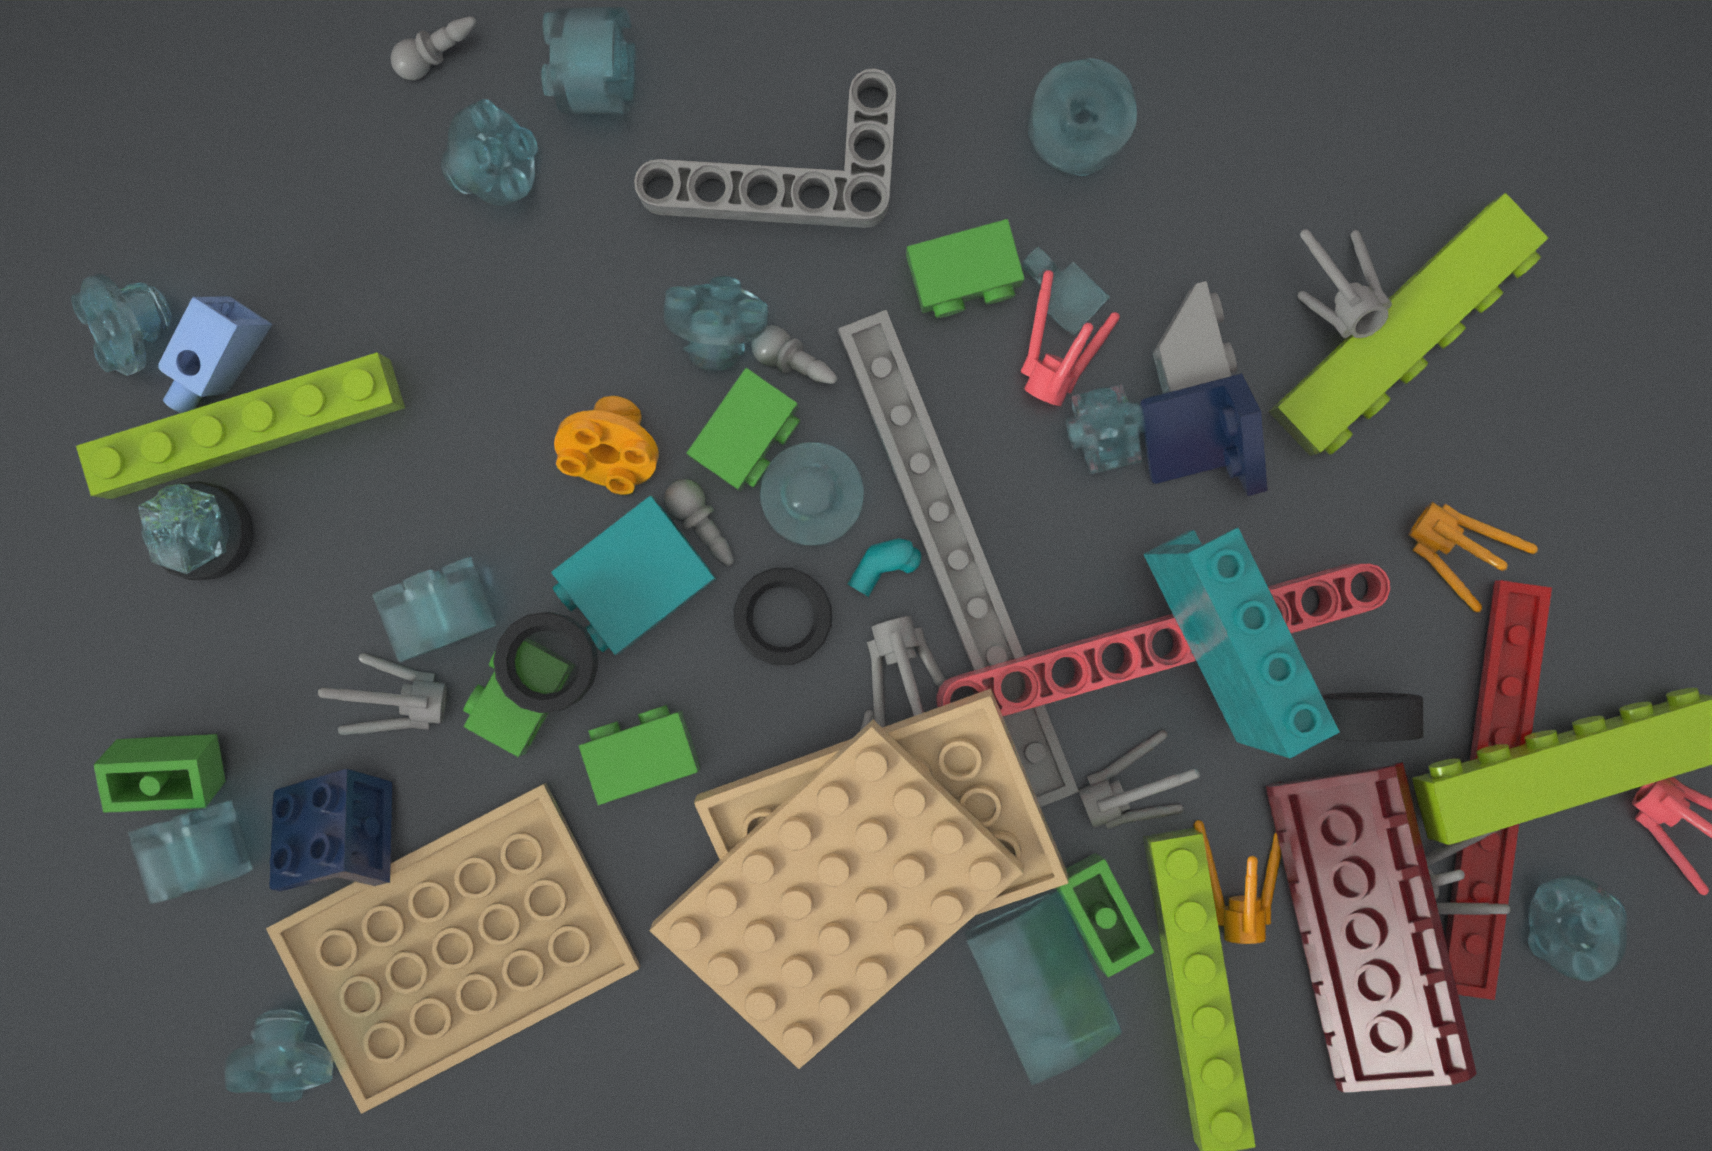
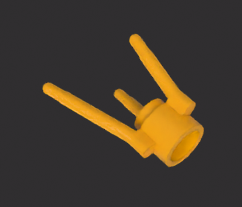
M1431 502L1421 513L1408 536L1417 541L1413 551L1425 558L1474 612L1478 613L1482 610L1480 602L1436 552L1440 550L1447 555L1457 544L1498 570L1504 571L1507 569V562L1463 535L1465 529L1462 527L1530 554L1537 553L1538 547L1520 537L1463 515L1446 503L1440 507L1436 503Z
M1201 820L1195 821L1194 829L1201 832L1204 838L1217 921L1219 926H1224V940L1237 944L1265 942L1266 925L1271 924V904L1281 859L1277 833L1273 837L1261 899L1257 897L1258 860L1255 856H1249L1247 859L1245 895L1229 897V906H1225L1204 823Z

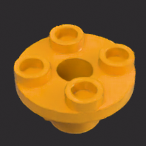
M620 396L603 397L596 402L593 410L577 412L566 417L560 423L554 439V448L558 456L556 465L562 473L574 477L579 476L595 484L606 486L609 491L619 495L631 494L636 485L647 481L653 475L658 462L659 451L653 437L640 426L642 420L641 410L632 401Z

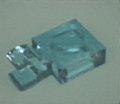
M1038 246L1021 263V267L1040 285L1042 284L1044 272L1046 270L1053 272L1054 276L1047 313L1071 336L1075 335L1110 298L1074 262L1061 272L1054 261Z

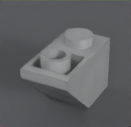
M1207 281L1195 284L1188 291L1152 353L1163 394L1231 376V373L1237 372L1233 348L1230 342H1222L1218 323L1224 321L1221 301L1216 292H1209Z

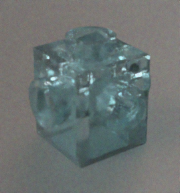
M1122 384L1098 388L1090 392L1071 396L1074 417L1066 419L1069 440L1072 449H1082L1091 474L1142 462L1139 433H1143L1144 428L1141 409L1138 402L1129 403Z
M174 484L162 488L158 491L156 497L138 506L143 527L141 531L142 538L148 547L151 562L188 574L227 552L220 523L221 513L214 495L192 489L185 484Z

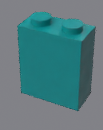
M651 495L551 572L558 581L552 589L561 602L571 612L578 607L590 622L585 628L596 647L602 653L610 648L614 655L624 652L717 580L716 576L666 511Z

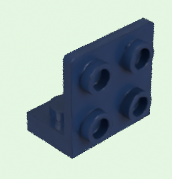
M1242 373L1152 396L1140 402L1149 475L1153 483L1158 484L1226 466L1231 478L1239 477L1247 496L1268 491L1262 414Z
M343 769L276 789L273 793L270 889L281 892L335 877L372 886L390 883L392 782L354 770Z

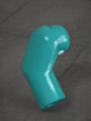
M902 538L873 544L865 552L847 585L869 597L883 573L899 569L905 573L915 571L921 563V552L918 548L913 547L910 540Z

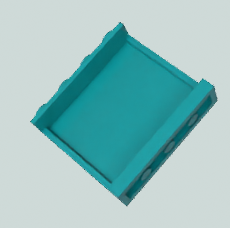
M1238 527L1205 544H1201L1195 530H1189L1143 554L1236 742L1290 759L1340 733Z

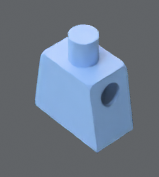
M230 296L193 297L159 362L158 368L160 371L174 379L163 398V402L173 410L183 413L195 409L202 397L226 394L270 330L272 323Z

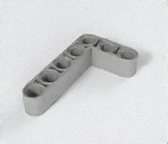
M875 68L863 70L852 80L849 89L844 171L656 159L644 163L636 172L634 179L635 191L644 207L651 213L658 215L859 228L874 227L882 222L889 208L896 104L895 83L891 76L883 70ZM875 87L885 93L887 100L878 108H868L859 101V94L866 88ZM865 138H873L882 144L884 151L880 157L874 160H866L857 155L855 146ZM665 176L670 178L674 184L670 194L661 199L648 196L646 193L648 183L655 177ZM711 179L722 182L726 188L719 200L706 202L698 197V189L703 182ZM758 183H769L777 190V195L773 202L761 206L750 201L748 196L753 186ZM810 186H819L827 191L829 199L820 208H808L800 200L802 192ZM861 189H870L878 194L881 202L873 211H859L851 202L854 194Z

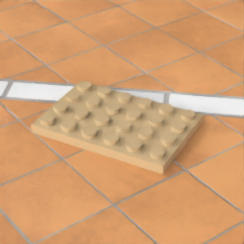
M991 689L883 727L898 744L1024 864V873L977 914L1069 883L1066 867ZM850 740L698 794L694 804L719 859H722Z
M873 719L653 921L649 931L790 1062L800 1069L1024 873V864Z
M547 783L392 862L390 867V883L372 886L354 882L266 928L361 1114L637 971L641 967Z

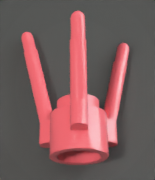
M1046 270L1043 274L1028 356L1020 372L1029 376V380L1024 388L1026 392L1047 403L1061 406L1067 393H1072L1078 378L1110 335V332L1119 321L1120 315L1117 312L1111 313L1083 352L1086 341L1093 331L1091 323L1083 325L1064 359L1046 353L1043 361L1039 360L1054 276L1051 270Z
M1674 777L1641 786L1632 801L1633 806L1640 810L1635 816V820L1652 833L1701 895H1707L1709 888L1660 824L1664 822L1669 827H1672L1683 818L1712 838V824L1689 809L1690 802L1686 800L1688 799L1712 811V798L1685 786Z

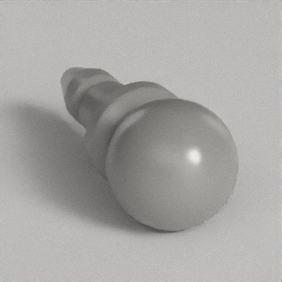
M471 16L456 19L448 23L447 27L443 26L431 35L422 30L417 33L416 39L408 38L401 40L394 46L391 53V64L394 71L400 77L407 80H418L424 77L429 72L432 64L438 65L443 62L442 52L454 46L456 41L460 42L467 37L475 27L476 19Z
M768 325L755 333L751 348L754 357L761 364L777 366L778 370L783 373H788L794 369L805 376L808 375L810 379L817 382L833 384L837 381L836 374L826 363L816 360L815 357L804 352L803 343L796 338L791 339L790 335L783 328Z
M680 479L669 485L664 495V504L669 514L676 519L683 520L682 528L685 531L694 527L696 534L703 544L708 546V551L724 565L731 566L734 563L729 543L724 537H721V532L714 522L708 519V515L714 509L712 506L705 505V494L701 486L689 479Z

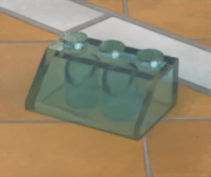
M1057 890L964 932L968 945L1032 1086L1081 1064L1122 1033Z

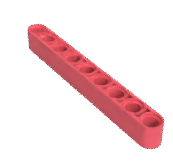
M1370 563L1345 564L1271 585L1268 588L1290 633L1371 611L1382 606L1390 593V580L1386 572L1379 566ZM1361 573L1368 582V590L1366 595L1358 601L1351 592V582L1356 574ZM1313 587L1319 595L1320 603L1316 611L1309 615L1304 611L1301 599L1306 589ZM1170 614L953 676L945 680L939 687L936 696L937 707L949 704L953 692L959 687L969 686L974 694L991 689L1002 716H1006L1194 662L1196 659L1174 615ZM1166 629L1173 638V647L1168 655L1160 658L1152 648V641L1158 631ZM1117 643L1124 652V660L1119 669L1109 672L1102 663V654L1108 645ZM1067 657L1074 665V677L1068 684L1058 686L1052 678V668L1057 660ZM1018 671L1025 680V689L1019 698L1008 701L1001 692V684L1007 674Z

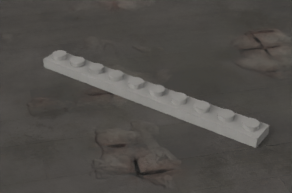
M887 310L838 328L841 341L973 671L1025 656ZM1018 671L1007 674L1001 684V692L1008 701L1019 698L1025 689V680ZM1045 705L1003 716L1040 807L1079 792Z

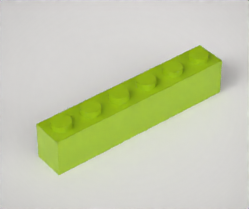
M1506 193L1502 194L1490 202L1388 298L1392 305L1387 309L1388 318L1385 324L1378 331L1364 338H1356L1351 334L1268 412L1309 456L1319 454L1324 449L1329 455L1333 454L1352 437L1353 433L1348 427L1360 415H1363L1368 420L1390 401L1391 398L1385 392L1400 379L1404 384H1407L1428 365L1423 356L1436 344L1444 349L1466 329L1460 322L1474 308L1479 313H1482L1504 293L1498 287L1500 283L1511 273L1516 278H1519L1538 262L1541 256L1535 250L1548 237Z
M377 352L77 445L76 449L91 496L114 499L404 409L405 405L391 360Z
M1698 688L1680 689L1667 693V702L1654 706H1652L1651 702L1629 704L1619 708L1620 716L1607 720L1604 719V716L1582 718L1572 722L1573 730L1561 734H1557L1556 730L1540 731L1525 736L1526 744L1511 749H1509L1507 744L1489 746L1478 750V758L1461 763L1460 759H1448L1429 765L1430 773L1412 778L1427 839L1447 845L1455 844L1712 765V695L1699 694Z
M1194 828L1143 836L1194 1142L1200 1151H1237L1255 1148L1203 834Z

